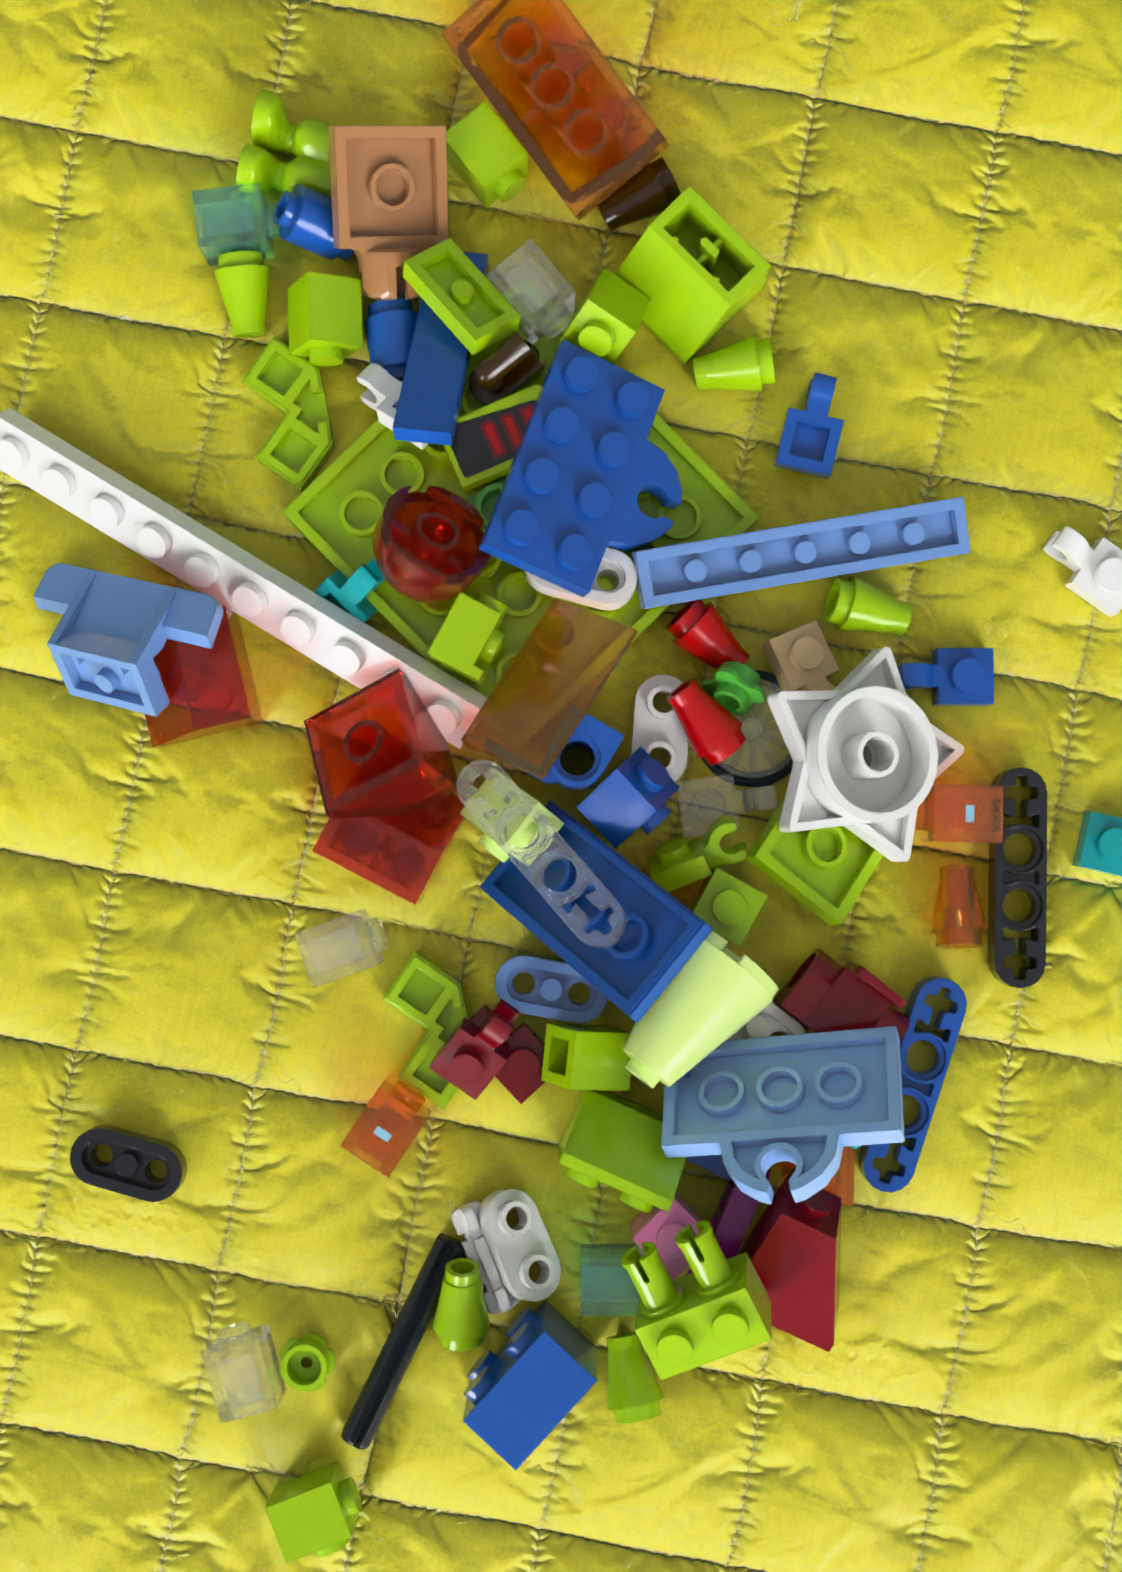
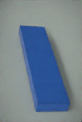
M463 252L487 278L489 269L488 254ZM421 299L399 396L393 423V433L395 440L452 446L471 353L423 299Z

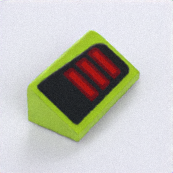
M541 383L529 386L458 417L452 446H443L464 493L508 474L542 388Z

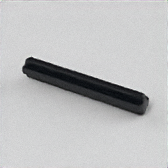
M444 1233L437 1236L343 1428L341 1438L349 1445H353L361 1450H365L370 1446L435 1313L445 1275V1266L449 1261L461 1258L464 1253V1248L458 1239Z

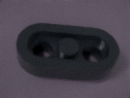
M111 1125L95 1126L84 1132L75 1140L70 1152L72 1170L84 1183L148 1202H158L170 1197L181 1187L187 1173L185 1157L172 1143ZM99 1144H106L111 1148L113 1152L111 1162H103L98 1158L96 1150ZM152 1160H161L165 1163L167 1167L165 1178H158L152 1174L150 1170Z

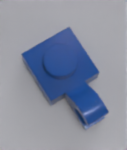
M814 373L813 379L809 383L804 411L789 407L786 412L774 462L775 467L826 479L831 476L844 422L841 419L828 417L837 377Z
M936 648L932 650V664L901 663V666H897L905 690L932 689V706H989L994 704L993 648Z

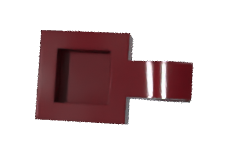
M500 999L479 1027L467 1018H464L433 1057L429 1068L476 1100L508 1061L511 1049L502 1043L513 1031L515 1025L512 1023L518 1017L520 1011L503 999Z
M484 1004L469 1020L479 1027L491 1012V1009ZM525 1022L511 1032L502 1043L511 1049L508 1061L495 1076L520 1104L545 1083V1081L541 1080L545 1043Z

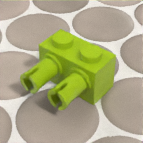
M706 1220L696 1222V1227L699 1231L698 1235L695 1234L691 1224L681 1229L675 1237L676 1244L681 1248L693 1273L672 1280L653 1242L642 1243L645 1255H641L636 1245L629 1249L621 1258V1264L627 1270L640 1296L635 1332L660 1380L771 1340V1300L747 1252L726 1259L713 1233L710 1222Z

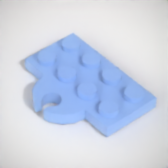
M896 1026L726 1040L692 1068L690 1078L682 1076L670 1087L664 1086L661 1147L666 1158L722 1155L728 1175L740 1191L766 1204L772 1205L774 1196L770 1182L766 1178V1173L777 1162L789 1161L796 1165V1170L788 1182L793 1199L797 1203L810 1198L828 1185L840 1167L844 1146L905 1142L900 1039Z

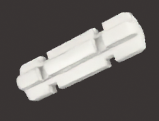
M473 1201L463 1204L451 1212V1220L457 1235L464 1234L466 1240L462 1241L461 1245L464 1248L466 1257L476 1261L480 1266L482 1285L485 1287L484 1296L488 1312L492 1315L510 1310L519 1303V1299L511 1296L505 1290L500 1280V1275L478 1223V1211L481 1203Z

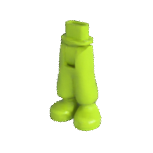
M264 89L261 90L257 96L252 114L251 138L253 145L246 143L237 167V194L253 199L276 189L282 193L285 191L293 192L298 185L302 184L331 198L328 126L331 125L313 118H306L298 125L291 124L287 119L281 97L277 93ZM271 153L286 154L295 159L289 162L281 161Z

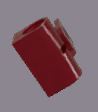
M820 948L811 953L773 1000L814 1033L896 1026L899 1039L901 1040L910 1023L909 1018L894 1007L902 1009L907 1001L861 965L849 961L842 966Z

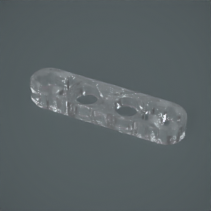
M485 759L473 761L466 765L460 772L456 783L457 795L462 804L576 937L585 944L596 948L610 947L617 943L625 934L627 926L626 912L621 903L503 768L495 762ZM480 775L487 780L495 776L498 777V780L493 784V789L507 805L514 795L519 799L517 803L503 809L493 824L489 821V817L499 813L495 807L482 796L475 800L472 799V796L477 791L473 781ZM518 816H530L538 824L537 838L527 847L518 848L512 846L507 839L506 833L509 823ZM559 859L571 861L577 872L575 883L564 892L551 891L544 879L545 870L548 865ZM589 883L595 886L596 891L585 895L588 900L601 911L609 906L614 911L608 919L609 924L613 928L606 935L598 930L592 931L590 934L586 932L585 927L589 924L590 919L579 905L575 904L570 913L564 908L565 904L579 898Z

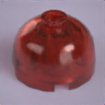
M429 485L425 493L418 491L408 493L412 486L399 489L388 498L373 533L372 546L377 569L386 583L399 594L412 600L437 603L458 597L460 592L463 593L479 578L489 562L490 555L478 550L484 535L480 529L485 522L479 511L464 498L442 487Z

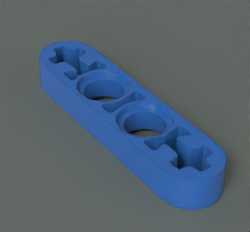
M928 977L916 984L904 1014L909 1018L910 1023L900 1040L902 1095L913 1096L918 1103L919 1110L916 1119L904 1126V1137L910 1138L908 1145L904 1146L901 1143H895L892 1157L900 1163V1167L897 1172L887 1171L885 1177L880 1178V1171L873 1165L875 1156L885 1158L891 1143L862 1145L858 1164L861 1174L874 1188L882 1192L892 1193L903 1189L909 1184L914 1175L966 1013L967 1001L964 991L958 984L943 977ZM944 987V997L952 1001L949 1011L939 1010L933 1025L938 1029H945L942 1039L925 1030H914L917 1020L929 1025L933 1011L929 1005L925 1004L927 994L937 995L940 988ZM928 1041L936 1052L933 1066L923 1072L912 1071L906 1061L907 1050L914 1042Z

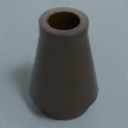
M660 157L651 163L648 159L644 160L607 195L595 202L610 232L621 226L661 214L681 192L663 157Z

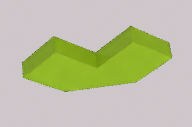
M273 336L242 379L243 384L285 413V416L255 458L260 464L303 492L335 449L323 376L320 368L311 364L307 358L289 355V346Z
M415 951L383 997V1000L429 1030L397 1078L444 1110L458 1088L431 1070L429 1066L433 1057L464 1018L469 1020L462 982Z

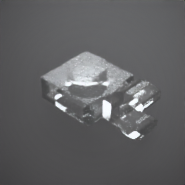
M733 774L676 781V784L680 787L677 791L684 838L707 835L711 824L724 816H734L737 830L735 831L740 830L738 813L778 807L775 785L735 790Z

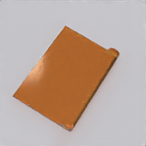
M554 598L461 738V741L476 752L480 753L482 750L543 780L637 635V630Z

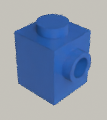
M640 746L576 808L616 849L639 827L648 835L672 812L664 803L680 787L669 776L666 768Z

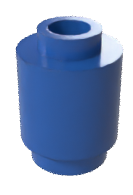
M302 184L298 185L293 192L285 191L282 194L274 213V223L279 225V236L282 240L330 261L336 257L346 261L352 256L354 251L351 249L334 248L332 201L330 197Z
M405 298L379 300L367 307L369 317L364 321L370 363L378 364L390 375L402 382L418 313L413 311L412 302L405 300Z

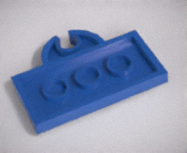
M562 340L556 348L478 550L584 597L591 591L606 547L619 551L641 549L665 534L674 522L666 516L658 518L646 516L640 510L637 502L640 492H648L654 495L665 508L675 509L682 503V490L677 470L665 452L647 440L665 390Z

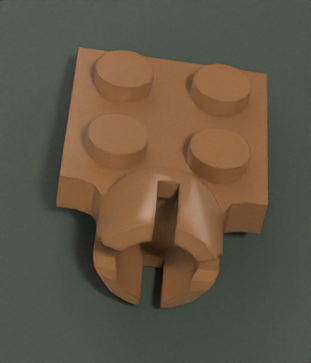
M328 126L334 248L351 249L356 254L363 296L377 300H396L397 296H405V300L420 297L402 277L405 260L449 238L446 126Z

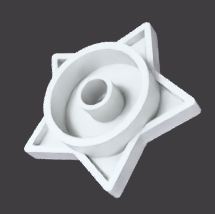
M885 646L871 651L834 690L782 691L770 694L767 697L768 704L793 760L779 821V830L781 832H797L844 826L890 861H908L911 856L918 806L927 797L934 780L965 752V748L961 743L932 725L923 710L907 696L890 647Z

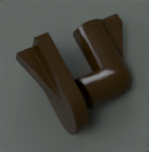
M516 331L476 365L469 378V389L473 397L480 403L487 405L515 393L545 367Z

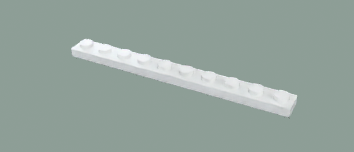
M8 408L0 412L1 471L200 592L212 596L231 611L458 749L469 739L489 699L488 697L366 623H363L343 609L13 409Z

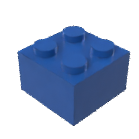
M544 1300L535 1311L529 1307L525 1308L507 1329L506 1335L510 1339L496 1354L490 1349L487 1350L475 1362L467 1374L471 1382L464 1392L466 1404L463 1422L514 1470H517L597 1382L595 1345L547 1300Z

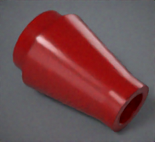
M701 599L688 602L666 627L675 637L672 641L673 644L715 670L724 662L734 661L745 664L750 656L741 647L712 602L705 604Z
M694 678L685 681L668 695L667 701L673 707L697 758L704 757L709 765H715L731 756L745 742L746 737L740 730L742 722L705 692Z

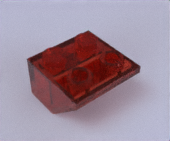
M372 751L338 800L312 851L417 905L422 902L463 824L465 817L460 812L469 801Z

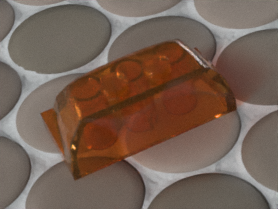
M478 0L440 33L579 221L645 165L669 148L665 137L563 0Z

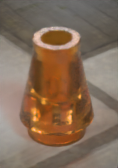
M968 865L940 867V882L930 930L931 934H936V947L946 949L982 947V934L987 933L988 929L975 882L974 867Z

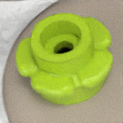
M307 1333L300 1339L291 1338L284 1344L280 1352V1359L282 1360L280 1374L283 1380L293 1389L299 1391L317 1390L325 1384L327 1375H331L334 1371L336 1362L334 1352L331 1349H327L325 1346L326 1341L316 1334ZM304 1357L311 1358L312 1365L309 1367L304 1366L302 1359Z

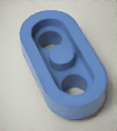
M517 955L502 964L495 979V991L499 1000L503 999L523 1014L571 1023H587L597 1018L607 1003L606 996L564 961L532 955ZM526 972L534 978L535 986L530 992L521 993L514 988L513 978L518 973ZM575 983H584L590 989V996L583 1003H575L568 996L569 988Z

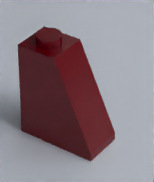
M788 1173L774 1195L772 1205L769 1204L737 1255L747 1252L771 1300V1326L829 1352L834 1346L839 1308L842 1198L827 1192L825 1189H821L810 1198L795 1203L788 1182L792 1175Z

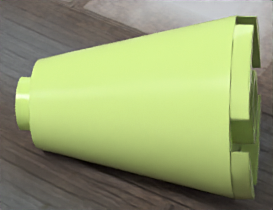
M713 931L701 943L696 952L638 1023L635 1022L623 1048V1051L631 1058L625 1068L652 1089L659 1081L668 1087L673 1085L771 1004L773 997L779 991L778 986L770 976L745 954L742 958H739L725 947L728 941Z

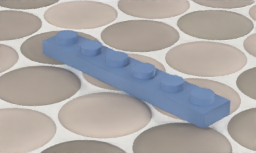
M955 497L632 551L631 553L637 570L636 586L640 609H648L971 553L964 497Z

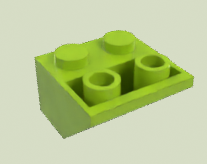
M688 186L648 226L615 275L651 299L641 323L685 366L763 289L771 265L692 187Z
M603 1090L581 1091L559 1141V1163L567 1167L565 1171L566 1176L590 1188L597 1189L599 1182L618 1189L621 1191L619 1195L621 1201L646 1213H651L654 1206L669 1212L686 1157L666 1158L661 1147L663 1115L613 1092Z

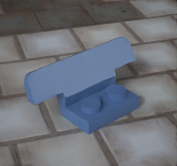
M63 563L54 564L46 571L33 595L38 609L63 615L47 644L69 694L155 717L170 704V701L162 683L160 671L155 665L153 658L164 648L167 639L212 649L224 613L222 605L208 594Z

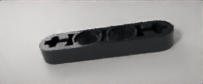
M1021 767L1005 770L997 775L991 783L989 792L988 965L994 978L1002 984L1016 988H1025L1039 981L1046 965L1047 789L1044 780L1038 773L1032 769ZM1016 777L1020 778L1021 787L1030 788L1031 791L1030 799L1022 800L1020 803V818L1032 816V826L1025 824L1004 826V817H1016V802L1012 798H1006L1005 795L1006 787L1015 786ZM1013 833H1020L1026 836L1032 847L1031 856L1028 861L1018 866L1008 862L1003 852L1004 842ZM1015 889H1020L1027 893L1032 905L1028 916L1018 922L1007 918L1002 906L1007 893ZM1003 928L1015 931L1031 930L1030 939L1019 937V953L1029 957V966L1020 968L1018 977H1015L1012 969L1004 967L1003 964L1004 957L1013 956L1015 952V938L1003 937Z

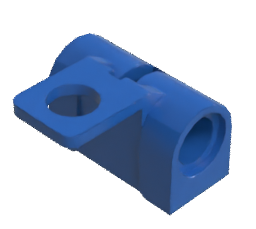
M573 706L552 741L548 758L541 769L489 739L485 743L484 748L543 784H559L562 788L570 791H584L592 787L601 778L620 746L624 735ZM572 747L585 749L593 759V767L583 775L567 773L560 763L561 756L566 750Z

